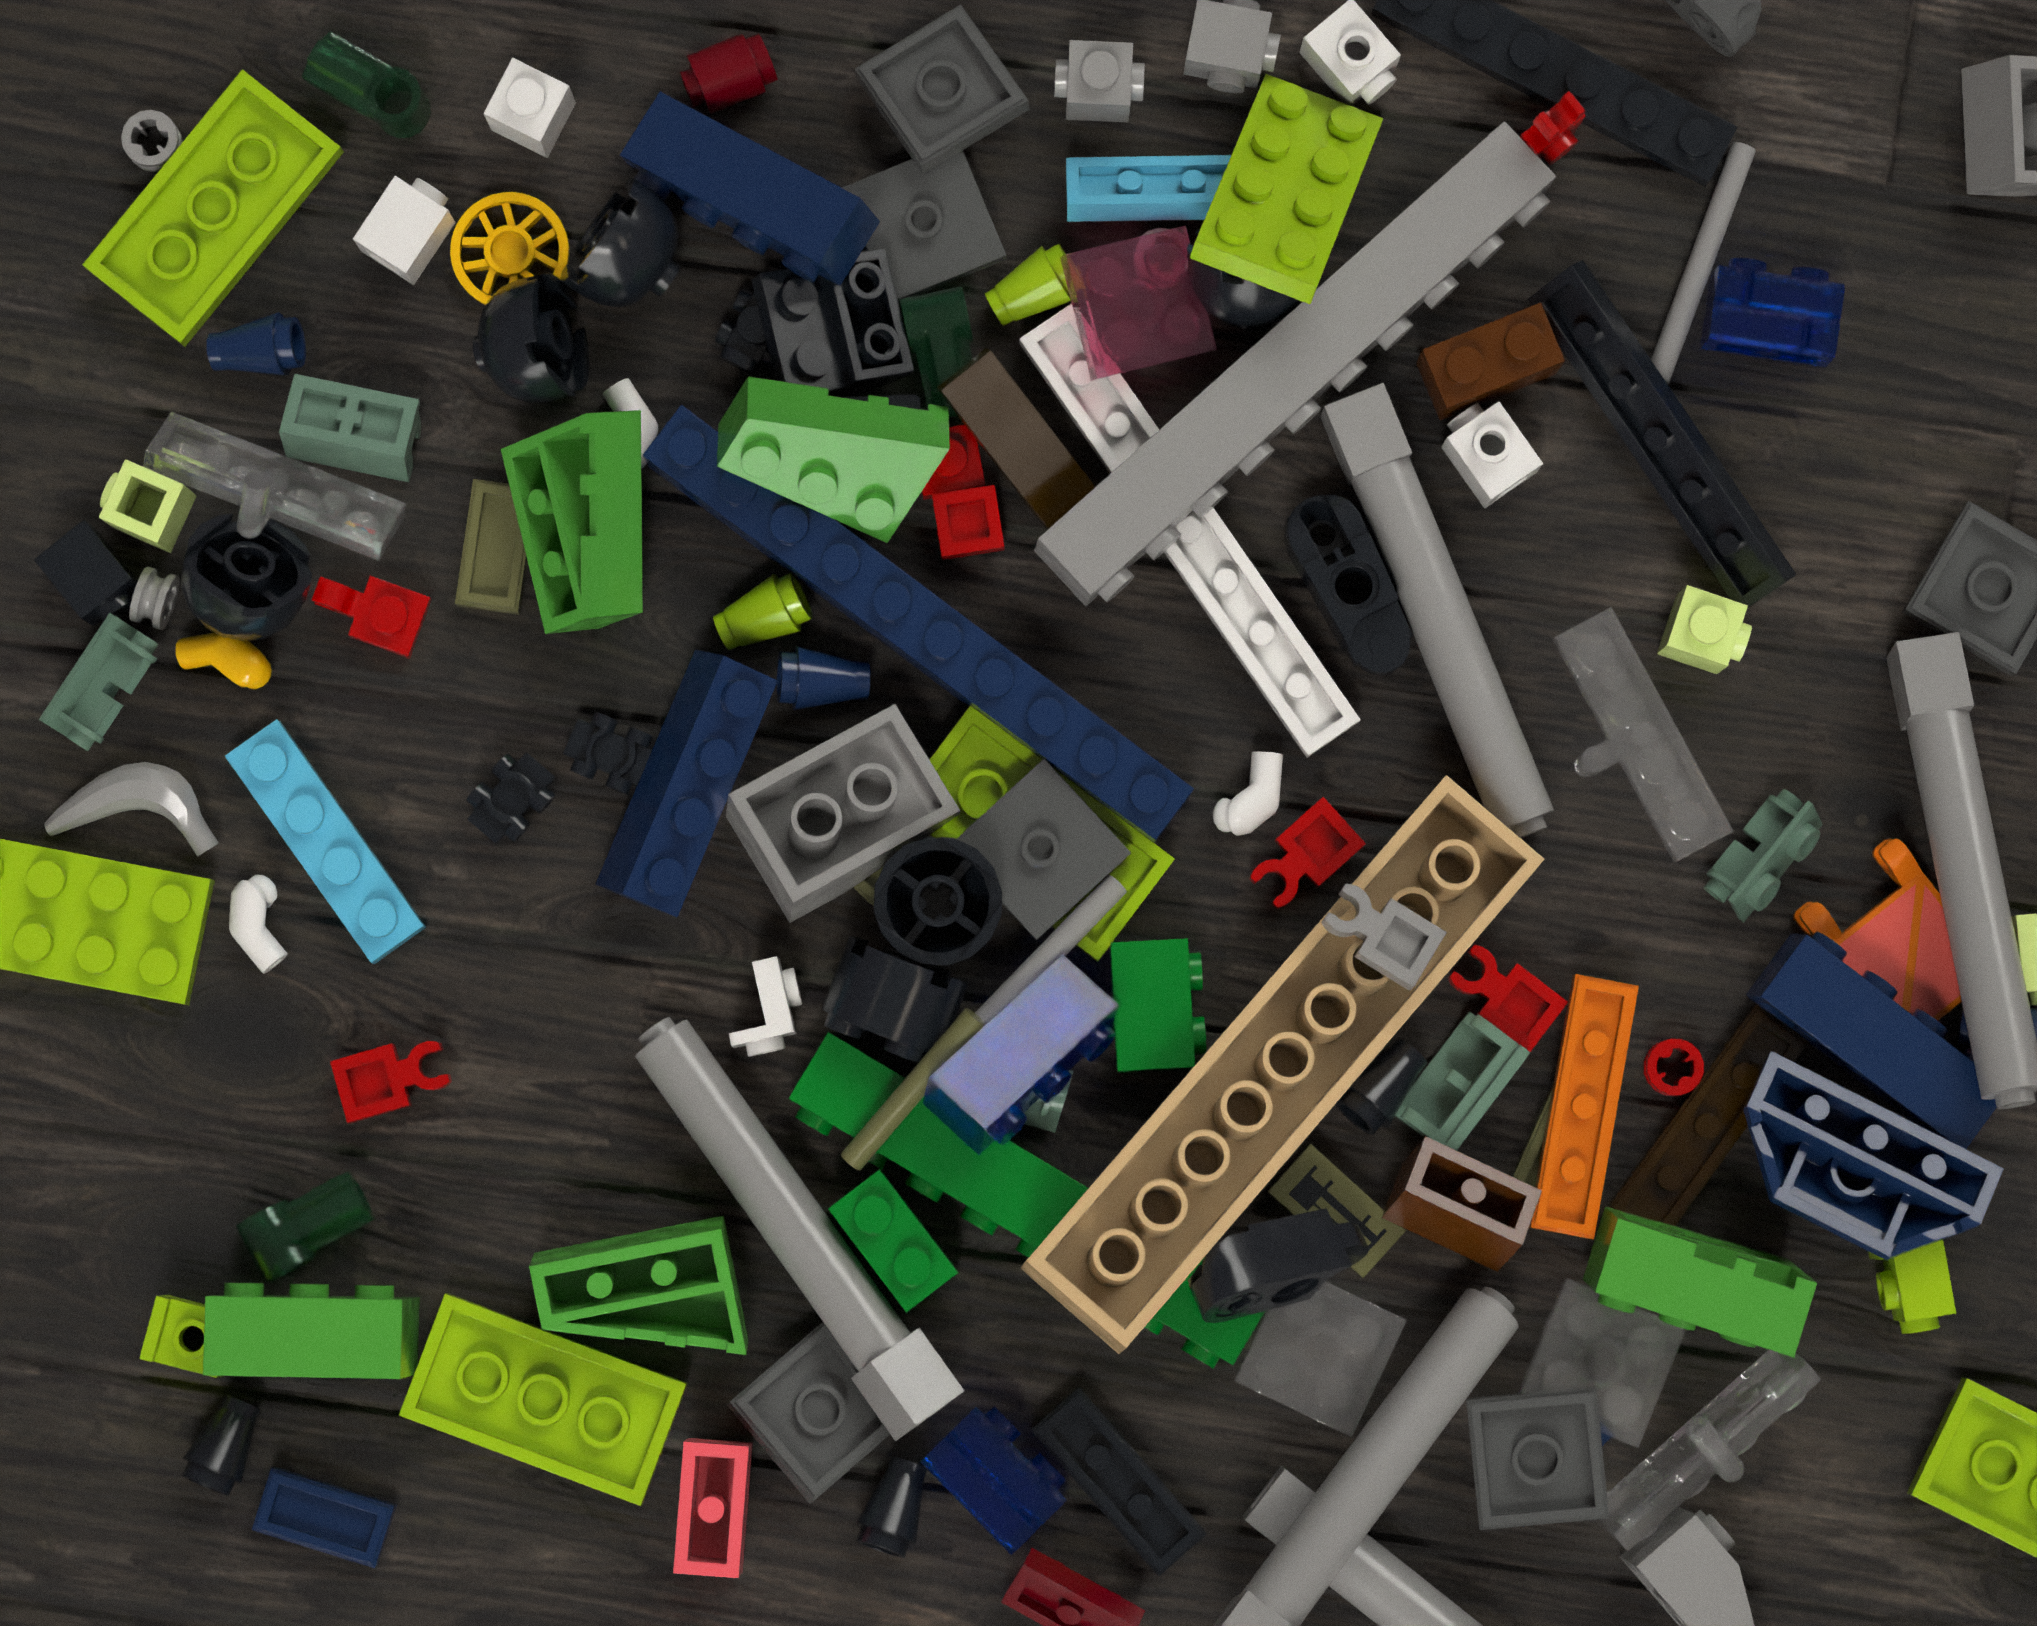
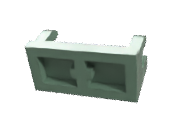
M294 374L279 429L285 455L288 458L410 482L413 471L414 438L420 439L421 434L420 401L415 398Z
M1469 1011L1411 1086L1395 1117L1423 1138L1427 1136L1457 1151L1531 1052L1479 1014L1475 1016Z

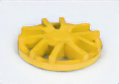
M502 192L477 201L461 216L451 238V263L455 275L465 291L474 299L486 305L491 297L498 276L509 278V283L520 278L534 276L529 272L534 262L554 270L553 274L561 278L562 271L569 261V242L559 217L544 202L523 193ZM510 204L528 206L534 211L516 225ZM502 205L507 225L493 229L485 211L491 207ZM479 216L488 237H464L472 221ZM544 216L553 228L532 240L527 232ZM555 239L558 240L559 244L558 262L539 252L540 249ZM462 248H484L485 258L462 262L461 250ZM488 270L482 291L472 283L465 273Z

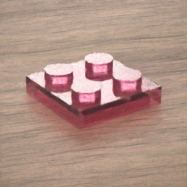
M1186 226L1081 250L1060 257L1091 381L1217 350L1208 313L1196 296L1189 277L1187 247L1190 241Z

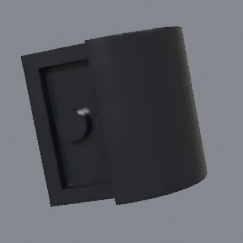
M885 249L861 252L840 286L818 275L813 283L798 276L789 269L760 273L752 279L775 381L829 389L828 395L845 397L888 385L914 372Z

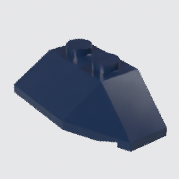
M1770 1051L1743 1109L1770 1202L1885 1260L1977 1228L1982 1223L2004 1168L1773 1051Z

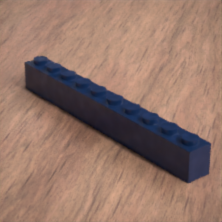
M683 405L677 409L643 454L646 464L650 469L786 571L792 573L798 580L966 706L970 707L971 705L1041 759H1045L1053 768L1153 843H1156L1192 795L1193 787L835 519L717 467L718 432Z

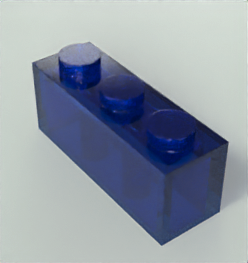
M1062 954L928 1078L923 1104L978 1155L995 1140L1000 1145L1007 1143L1027 1120L1025 1112L1039 1098L1045 1103L1053 1100L1070 1081L1072 1074L1069 1070L1083 1057L1089 1062L1094 1061L1107 1049L1116 1035L1112 1030V1026L1119 1005Z

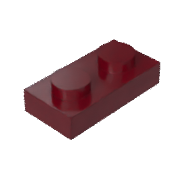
M1031 1548L1001 1603L1043 1626H1139L1145 1613L1144 1609L1127 1601L1117 1593L1109 1591L1034 1548Z

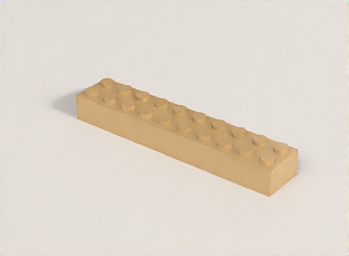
M1446 775L1352 883V885L1358 886L1366 892L1370 898L1372 908L1379 913L1382 912L1386 903L1392 898L1447 932L1415 986L1409 991L1355 958L1354 956L1362 945L1363 940L1355 935L1338 937L1331 934L1321 923L1324 919L1323 917L1031 1254L1021 1269L1118 1354L1124 1351L1545 859ZM1342 897L1328 911L1344 921H1350L1356 915L1354 905Z

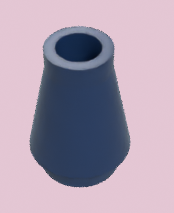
M278 312L223 332L210 333L207 337L208 360L214 371L235 370L287 376L292 368H301L305 363L306 343L301 323L296 317L285 318Z
M798 646L795 647L794 652H780L776 680L778 681L776 684L777 702L792 703L793 710L849 700H868L869 662L852 661Z

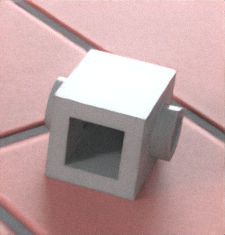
M1197 0L1183 74L1208 79L1207 86L1222 92L1242 93L1245 86L1257 89L1261 70L1274 72L1281 34L1269 32L1272 13L1261 11V5L1253 0H1223V3Z
M1070 40L1069 59H1056L1054 97L1067 98L1066 120L1129 122L1131 101H1143L1145 63L1132 62L1133 43Z

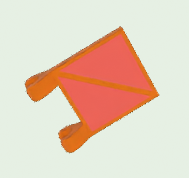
M1888 838L1873 849L1872 856L1899 886L1896 890L1843 932H1841L1827 909L1819 902H1806L1794 912L1793 918L1801 930L1810 937L1817 931L1840 945L1847 952L1843 962L1862 976L1866 970H1869L1892 985L1898 992L1893 1001L1910 1014H1913L1916 1009H1920L1938 1021L1962 1002L1940 893L1923 873L1907 846L1897 838Z

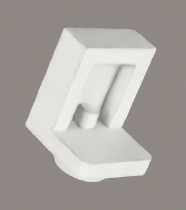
M777 956L752 962L766 1025L729 1033L731 1046L733 1048L746 1046L748 1057L785 1049L783 1037L797 1034L791 1007L802 1005V999L795 969L782 970L780 959Z

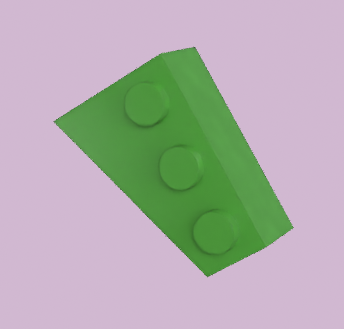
M748 376L718 424L717 467L888 543L950 449L948 407L928 404L927 410L889 405L887 397L868 395L867 401L828 396L829 389Z
M641 410L585 413L502 448V458L545 634L599 629L642 613Z
M1606 1206L1583 1277V1281L1595 1293H1599L1597 1302L1609 1308L1634 1313L1636 1306L1659 1313L1658 1319L1667 1324L1687 1330H1695L1696 1326L1719 1333L1721 1338L1752 1348L1759 1346L1793 1358L1795 1357L1817 1286L1816 1281L1785 1257Z
M724 1216L536 1252L532 1257L529 1269L542 1330L624 1340V1337L665 1342V1345L685 1347L690 1345L726 1350V1353L747 1355L749 1340Z
M224 1283V1295L205 1296L203 1376L403 1379L413 1376L418 1365L420 1297H394L393 1285H355V1296H329V1284H290L289 1296L264 1295V1283Z

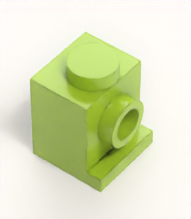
M1943 1240L1889 1260H1885L1868 1251L1869 1259L1883 1260L1884 1271L1876 1273L1878 1296L1884 1311L1892 1309L1893 1320L1899 1321L1901 1334L1940 1328L1938 1316L1956 1314Z
M171 1295L156 1296L139 1359L203 1374L204 1344L199 1350L192 1351L185 1346L183 1335L190 1326L200 1328L204 1334L205 1304ZM210 1376V1377L219 1378V1377H224V1376Z

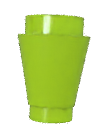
M1058 243L1048 250H1045L1042 246L1038 248L1004 279L997 283L995 288L986 292L985 296L998 320L1005 326L1012 321H1018L1072 302L1071 295L1084 287L1072 263Z
M792 573L780 578L776 574H772L726 607L723 612L713 616L718 634L728 650L800 632L801 624L813 619L806 595Z

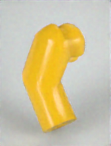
M213 632L180 638L176 643V658L179 665L185 670L212 665L233 683L240 687H248L249 689L263 687L271 678L272 669L270 662L250 641L224 638Z

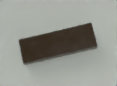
M983 349L937 387L941 395L1046 531L1095 488L1088 476L991 350Z

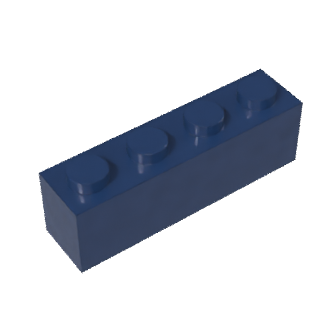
M662 92L658 93L620 153L622 159L637 173L634 179L654 192L663 202L669 194L684 201L681 208L700 223L714 228L717 222L720 221L734 229L731 234L732 237L742 245L760 255H764L769 247L784 256L781 261L784 266L798 276L813 283L818 275L840 286L880 223V220L860 197Z
M699 650L694 651L597 878L596 885L651 909L678 917L727 802L728 794L733 788L778 682L777 680L726 656Z
M1817 931L1812 937L1807 934H1790L1746 993V996L1806 1040L1815 1049L1909 1121L1967 1149L1997 1108L1995 1099H1981L1971 1048L1967 1047L1961 1053L1943 1039L1948 1030L1939 1021L1920 1009H1916L1913 1014H1910L1893 1001L1898 992L1887 981L1869 970H1866L1861 976L1846 965L1843 960L1847 956V952L1829 937Z

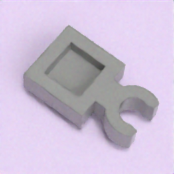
M1345 884L1338 895L1354 905L1356 910L1355 918L1350 921H1344L1328 912L1321 922L1322 925L1335 936L1350 937L1355 935L1363 940L1354 957L1410 991L1417 983L1447 932L1392 898L1386 903L1382 912L1379 913L1372 908L1370 898L1364 890L1352 884Z

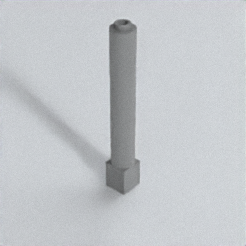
M1384 383L1325 405L1320 418L1348 486L1352 485L1483 806L1520 838L1547 828L1543 816L1554 811L1553 805L1410 459L1412 455L1411 448Z
M1955 632L1897 641L1886 657L1900 729L1901 731L1907 730L1981 1099H1995L1997 1109H2011L2030 1105L2036 1102L2034 1092L2037 1091V1038L1969 713L1974 707V701L1960 633Z
M667 1017L644 1032L638 1038L644 1048L636 1054L635 1058L858 1370L851 1377L852 1381L895 1441L899 1440L962 1394L964 1389L920 1327L912 1333L907 1329L690 1022L684 1020L675 1025L672 1019Z
M1484 1287L1481 1291L1471 1288L1465 1290L1241 1594L1233 1597L1213 1626L1301 1625L1517 1331L1519 1326L1512 1315L1515 1307L1504 1295L1489 1287Z
M1281 1465L1242 1517L1277 1545L1316 1492ZM1368 1534L1329 1585V1587L1378 1626H1483Z

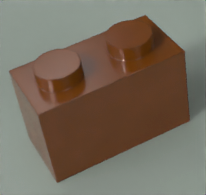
M1540 302L1422 349L1416 364L1439 420H1443L1465 411L1476 403H1479V405L1556 375L1565 359Z
M1425 1136L1402 1163L1381 1218L1498 1272L1523 1245L1542 1190Z

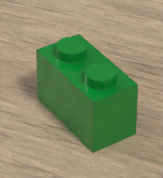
M1188 938L1111 942L1110 960L1117 1073L1192 1069L1195 1066V1055H1204L1206 1053L1204 1016L1192 1017L1191 991H1203L1201 952L1189 953Z
M880 1169L828 1208L906 1313L959 1272Z

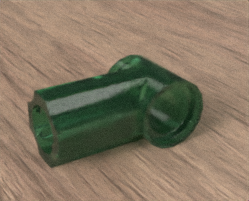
M331 31L324 38L317 41L307 57V64L302 74L305 82L378 123L380 128L388 135L396 138H410L420 133L428 124L431 116L430 102L416 77L408 70L386 64ZM398 91L412 93L411 103L405 111L399 114L384 112V104L390 95Z
M962 286L900 299L911 354H916L927 408L928 404L948 407L949 418L957 417L958 415L941 395L937 387L972 359L969 342H973V336Z
M347 1171L313 1188L310 1192L291 1202H288L286 1199L267 1207L236 1225V1228L266 1284L303 1266L317 1257L316 1251L376 1219L361 1186L357 1183L351 1171Z

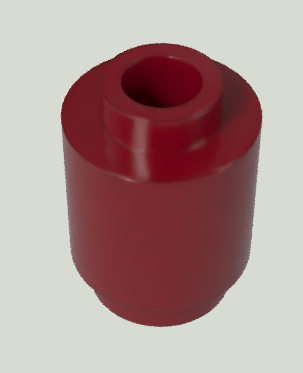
M741 33L689 54L686 58L690 68L679 72L693 108L705 104L710 115L766 92L765 85L778 81L773 63L759 33L745 38Z

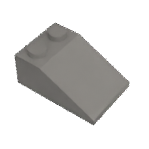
M2008 55L1962 68L1967 194L2014 197L2037 196V57Z
M896 704L729 793L726 809V818L789 923L844 894L882 868L886 861L904 845L926 838L960 814V809Z
M1677 1506L1619 1556L1678 1626H1755L1739 1564L1727 1552L1736 1543L1712 1515L1708 1514L1706 1516L1701 1510L1693 1514Z

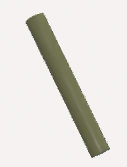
M968 1008L961 1012L842 1151L841 1156L849 1165L859 1171L865 1166L980 1032L985 1023L977 1014Z

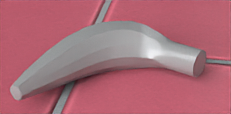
M149 762L122 765L99 775L71 796L45 822L47 833L50 836H54L119 812L148 810L171 820L184 835L197 857L219 843L202 817L197 798L187 780L173 769Z

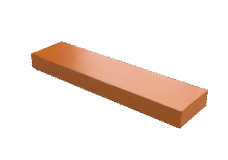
M1574 974L1572 977L1535 1185L1536 1188L1542 1190L1529 1228L1587 1239H1594L1639 989L1637 985Z

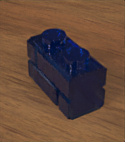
M1750 258L1729 259L1728 266L1718 265L1712 273L1709 282L1701 349L1827 367L1835 358L1845 284L1829 282L1830 273L1817 268L1795 267L1792 268L1791 276L1766 272L1767 263Z
M975 1405L923 1456L920 1462L1012 1555L1067 1501L1066 1496L1058 1489L1066 1481V1478L1040 1452L1030 1460L1013 1443L1021 1435V1432L997 1407L994 1406L985 1414Z

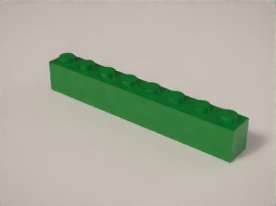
M828 1032L788 1099L800 1105L794 1117L823 1135L828 1136L833 1126L854 1138L905 1078ZM929 1092L925 1094L868 1161L883 1169L888 1159L911 1172L905 1181V1184L937 1203L945 1192L966 1205L960 1217L992 1236L1000 1225L1020 1237L1021 1239L1015 1250L1028 1258L1089 1189ZM1204 1257L1147 1323L1145 1328L1159 1336L1164 1325L1170 1327L1187 1338L1181 1350L1214 1369L1220 1358L1234 1365L1264 1312L1226 1322H1205L1188 1283L1199 1265L1203 1264Z

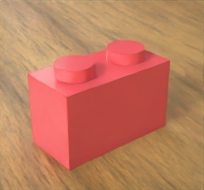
M688 1438L683 1442L673 1573L739 1578L742 1574L752 1442Z

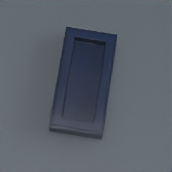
M272 1467L252 1530L376 1568L379 1564L397 1504L278 1467Z

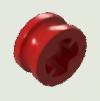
M1670 1038L1656 1043L1648 1050L1643 1061V1074L1646 1082L1654 1091L1664 1096H1681L1691 1092L1699 1085L1704 1074V1061L1700 1051L1692 1043L1683 1039ZM1673 1049H1676L1685 1055L1681 1059L1682 1063L1689 1061L1690 1073L1688 1076L1677 1077L1674 1086H1671L1662 1080L1666 1073L1657 1072V1061L1659 1058H1669Z

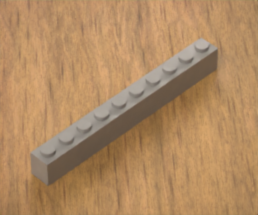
M1504 121L1318 287L1311 304L1305 302L1299 304L1037 540L1034 551L1085 606L1091 603L1098 595L1106 602L1110 601L1135 577L1128 570L1129 567L1145 553L1153 560L1158 558L1181 536V533L1175 527L1192 511L1202 518L1227 495L1228 491L1222 484L1238 469H1241L1248 476L1265 462L1275 451L1268 442L1287 427L1292 434H1295L1321 410V407L1315 400L1333 385L1340 393L1354 382L1368 367L1361 360L1377 344L1385 351L1395 345L1413 327V324L1407 317L1425 302L1433 310L1444 301L1460 284L1453 276L1468 262L1471 261L1477 269L1485 264L1505 244V241L1499 235L1516 220L1524 228L1534 220L1551 202L1545 196V193L1556 178V175Z

